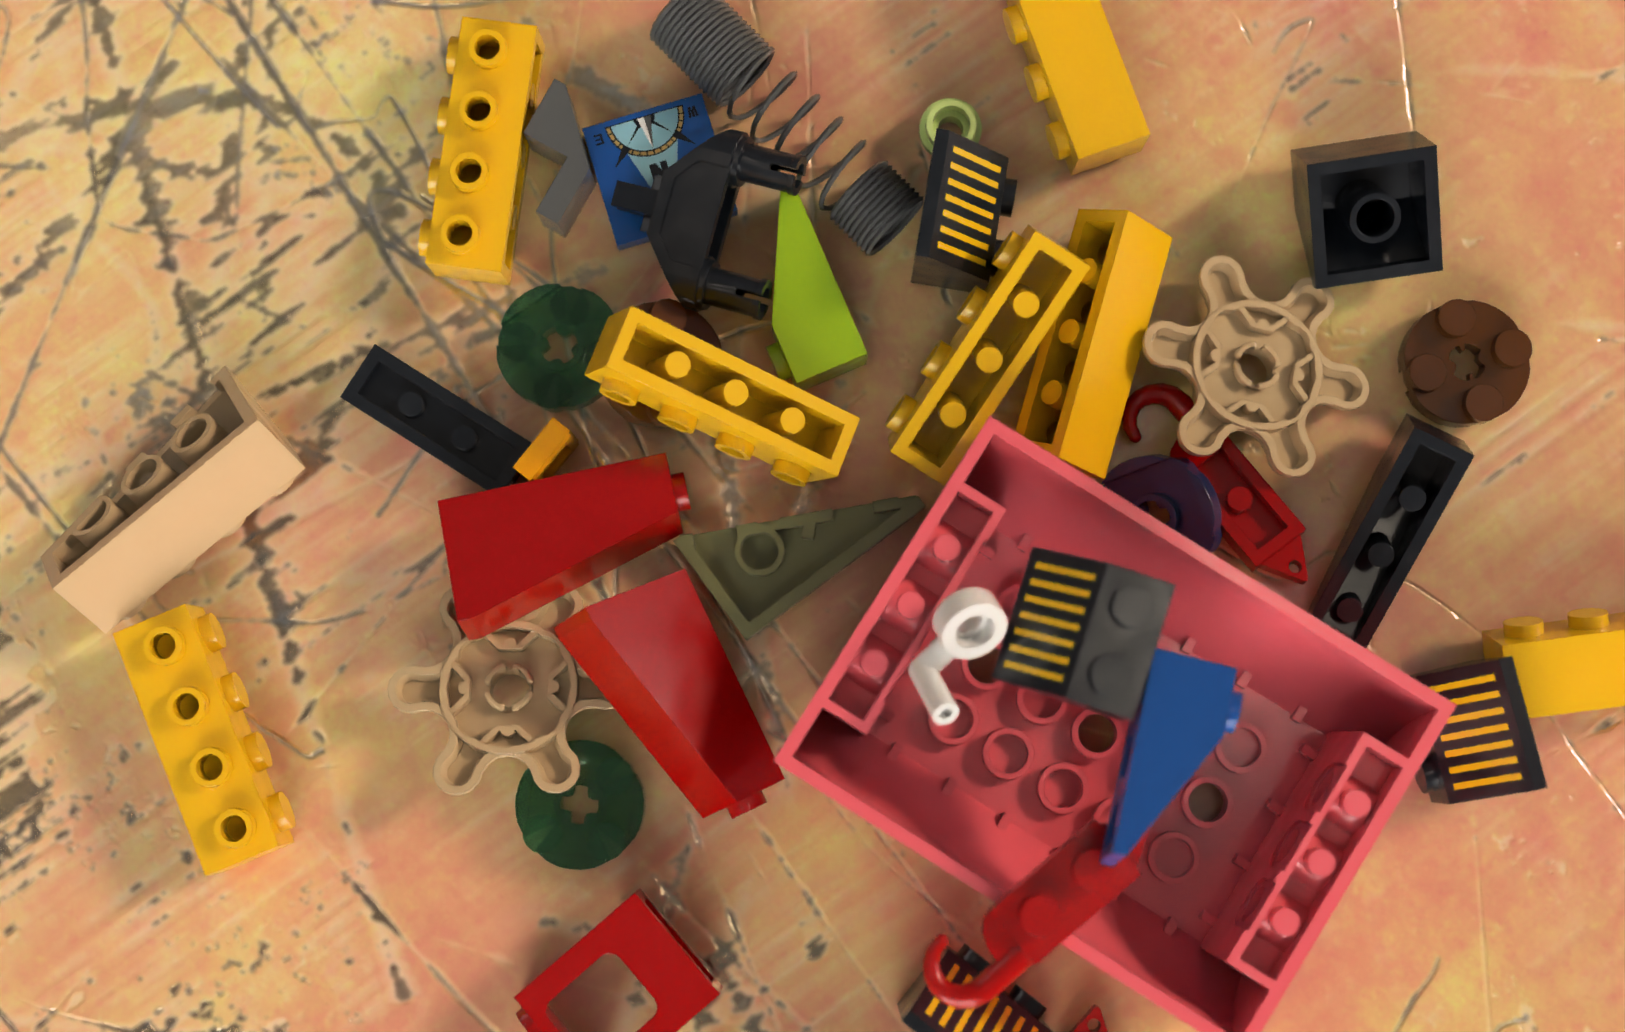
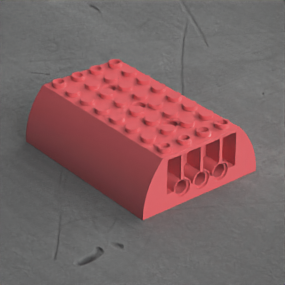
M989 416L773 762L996 902L1089 821L1095 819L1099 824L1108 823L1129 720L1121 721L999 680L988 684L979 682L970 673L969 659L954 658L940 672V675L959 708V714L949 724H936L908 673L911 661L937 637L933 628V617L936 609L952 593L965 588L978 587L986 589L994 595L1009 622L1033 547L1107 562L1175 584L1176 586L1156 648L1237 668L1233 691L1242 693L1243 697L1239 720L1232 734L1225 732L1224 737L1151 825L1137 869L1142 874L1064 940L1061 945L1199 1032H1262L1457 705L1000 421ZM1002 641L995 647L998 651H1000ZM1092 714L1104 716L1113 727L1114 734L1111 744L1100 752L1087 750L1081 744L1078 736L1081 722ZM1204 783H1210L1218 788L1223 798L1221 812L1209 821L1197 819L1189 807L1190 794L1197 786Z

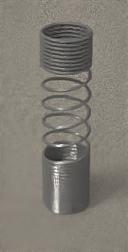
M671 0L659 13L650 30L651 41H654L655 45L659 46V49L663 50L664 54H668V58L672 59V62L676 63L677 67H681V71L685 72L686 76L690 77V80H694V84L698 85L699 89H703V93H707V97L711 98L712 102H716V106L728 105L727 115L729 119L742 120L756 114L750 129V137L756 143L770 141L780 135L774 148L775 150H780L794 125L820 100V94L813 95L789 122L771 134L757 138L755 131L762 115L768 106L794 82L797 77V71H792L786 75L769 96L755 108L740 115H733L732 108L735 100L742 96L759 79L773 58L774 48L769 46V42H764V38H760V34L756 33L755 29H751V25H747V21L743 20L742 16H738V12H735L734 8L729 6V3H725V0ZM837 117L817 140L797 153L806 156L807 164L819 146L842 124L843 117ZM860 140L839 163L816 179L803 183L801 188L815 186L829 178L819 198L820 210L831 211L830 220H835V225H839V229H844V233H848V238H852V242H857V247H861V251H866V256L880 251L904 229L923 205V196H919V192H915V188H910V183H906V179H901V174H897V170H892V165H888V161H880L864 172L836 203L825 206L826 195L834 181L848 162L865 147L866 140ZM797 174L796 180L801 181L802 175Z

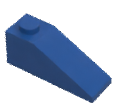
M1156 648L1134 720H1129L1100 864L1113 867L1125 858L1224 737L1225 732L1231 734L1234 732L1239 720L1243 698L1242 693L1233 691L1237 668Z

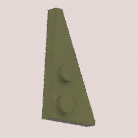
M916 495L903 498L894 497L836 510L826 509L781 517L779 520L736 525L734 528L695 535L692 533L680 535L673 542L746 641H748L923 511L926 506Z

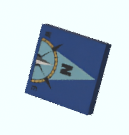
M702 93L582 128L619 251L650 242L647 233L640 231L643 217L618 210L617 207L611 206L617 180L652 188L655 175L663 176V172L697 146L715 136ZM736 204L734 206L732 217L738 215Z

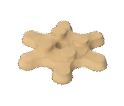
M1213 256L1204 262L1198 275L1199 290L1207 307V316L1204 321L1199 325L1191 327L1181 326L1171 321L1153 323L1145 331L1142 338L1143 354L1145 359L1156 367L1178 371L1188 379L1193 388L1192 399L1194 406L1180 419L1177 425V441L1184 452L1198 457L1210 456L1220 449L1229 434L1242 431L1252 435L1261 444L1272 471L1284 477L1299 478L1311 470L1316 457L1314 446L1308 438L1305 429L1306 417L1309 411L1319 405L1344 411L1357 409L1368 398L1370 392L1369 382L1359 368L1351 364H1339L1330 361L1321 353L1317 346V328L1331 314L1334 308V297L1329 287L1315 289L1311 277L1300 279L1292 285L1288 294L1283 299L1276 302L1264 301L1257 298L1250 291L1245 280L1244 271L1239 263L1227 256ZM1243 354H1251L1263 362L1267 375L1265 382L1252 385V381L1244 375L1240 364H1237L1238 359Z
M452 588L444 593L440 601L439 612L443 622L449 627L453 635V646L450 654L442 662L434 666L410 665L402 667L390 678L387 691L390 701L398 710L411 714L422 711L434 712L442 716L447 722L450 731L449 741L443 752L436 758L433 766V778L437 786L445 793L455 796L464 795L472 791L479 784L487 766L496 759L504 757L518 758L524 762L530 769L537 786L548 793L559 794L568 791L576 784L580 776V763L577 755L570 749L566 741V729L569 721L576 713L585 709H614L561 643L554 630L555 626L583 609V600L576 589L504 627L474 640L467 638L457 622ZM507 675H519L526 679L529 685V690H527L524 698L518 703L512 704L510 708L496 702L493 699V689L497 681Z

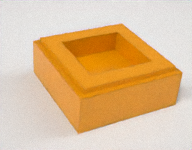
M552 417L514 464L513 468L529 481L554 476L577 448L579 440L568 428Z

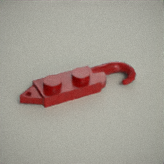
M1165 383L1147 384L1134 391L1127 399L1122 417L1123 429L1131 442L1138 443L1142 435L1137 426V417L1145 406L1151 404L1161 405L1179 422L1194 406L1193 399L1173 385ZM1227 436L1220 449L1212 455L1205 457L1189 455L1181 449L1176 440L1169 456L1189 459L1211 482L1221 506L1222 522L1220 528L1222 537L1249 570L1253 573L1259 568L1304 585L1309 579L1301 539L1306 528L1232 440ZM1289 565H1296L1299 569V572H1292L1289 569Z
M1092 819L988 908L982 918V935L986 947L995 961L970 982L955 984L945 978L941 972L940 958L949 939L945 934H938L927 946L922 960L923 978L930 993L941 1003L957 1009L977 1008L993 1000L1033 964L1037 965L1142 874L1137 869L1150 828L1128 855L1113 867L1099 863L1108 823L1099 824L1097 820Z

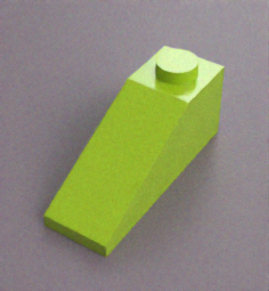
M780 191L772 310V333L776 343L766 346V350L777 377L782 380L791 378L794 386L806 390L865 365L868 353L799 194L792 196L788 195L787 192Z

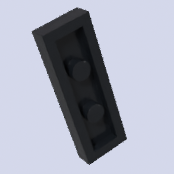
M374 344L340 396L354 407L486 490L514 485L520 473L513 466L531 445V442L376 344Z

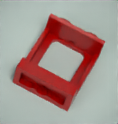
M639 888L513 998L522 1007L516 1012V1015L528 1032H570L548 1006L549 1002L601 956L611 953L617 955L657 1003L655 1015L636 1032H677L720 995L723 986Z

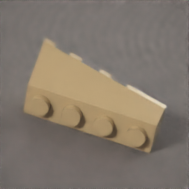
M226 366L209 381L217 391L197 411L187 404L170 422L177 431L156 454L147 455L141 452L125 468L127 472L120 484L121 490L113 499L100 495L40 557L52 589L105 634L122 620L135 616L144 607L148 598L171 579L179 578L187 573L200 555L221 538L234 534L243 525L247 516L270 497L278 496L286 491L293 483L295 477L305 469L304 464L289 440Z

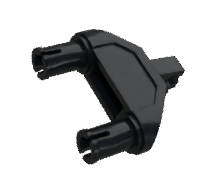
M729 129L697 146L663 172V176L655 175L652 188L617 180L611 206L617 207L618 210L643 217L640 231L647 233L664 275L675 296L685 309L700 312L708 310L710 306L748 315L756 320H762L767 312L768 305L762 304L761 301L744 297V295L748 293L771 299V280L759 279L721 269L719 264L739 188L745 182L796 196L803 182L795 180L796 176L779 171L783 170L805 176L807 159L805 155H795L755 145L753 138L749 137L748 133Z

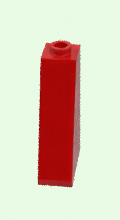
M665 452L438 500L457 622L469 640L482 638L683 534L679 512L691 509L684 473L671 474Z
M685 568L589 605L554 627L561 643L702 818L724 808H727L732 819L766 803L767 801L762 790L785 779L779 765L773 762L775 759L774 754Z

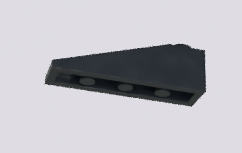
M1406 413L1365 490L1307 611L1309 614L1364 648H1367L1475 456L1465 441Z

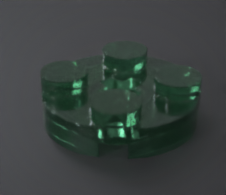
M560 284L541 285L517 298L505 312L501 322L502 329L498 336L497 362L502 375L511 388L525 401L542 407L551 413L581 409L603 396L599 392L600 383L584 376L605 323L608 317L614 314L610 307L595 293L583 288L580 290L573 286H561ZM558 332L563 339L569 338L572 335L577 338L578 343L571 349L574 357L570 361L563 363L557 358L549 362L545 359L544 354L551 348L547 338L553 333Z
M591 740L567 741L580 763V776L576 784L568 791L559 794L548 793L537 786L528 768L524 772L517 788L515 800L517 823L523 833L526 845L532 851L542 856L547 862L573 870L596 868L621 855L637 837L646 811L645 790L632 764L613 747ZM577 785L588 787V798L598 800L599 805L597 813L591 812L586 814L584 823L574 822L572 811L563 807L564 797L573 796Z

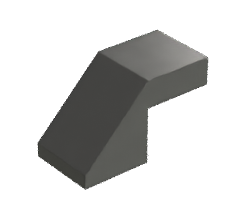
M554 79L523 133L531 150L562 166L537 208L536 213L544 227L566 238L596 183L574 105L566 84Z

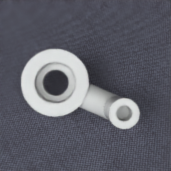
M978 587L965 588L945 598L936 609L933 617V628L937 637L909 664V676L933 721L938 725L951 723L959 714V708L943 681L940 672L954 658L974 659L989 653L997 647L1006 634L1008 626L1007 617L994 595L986 589Z

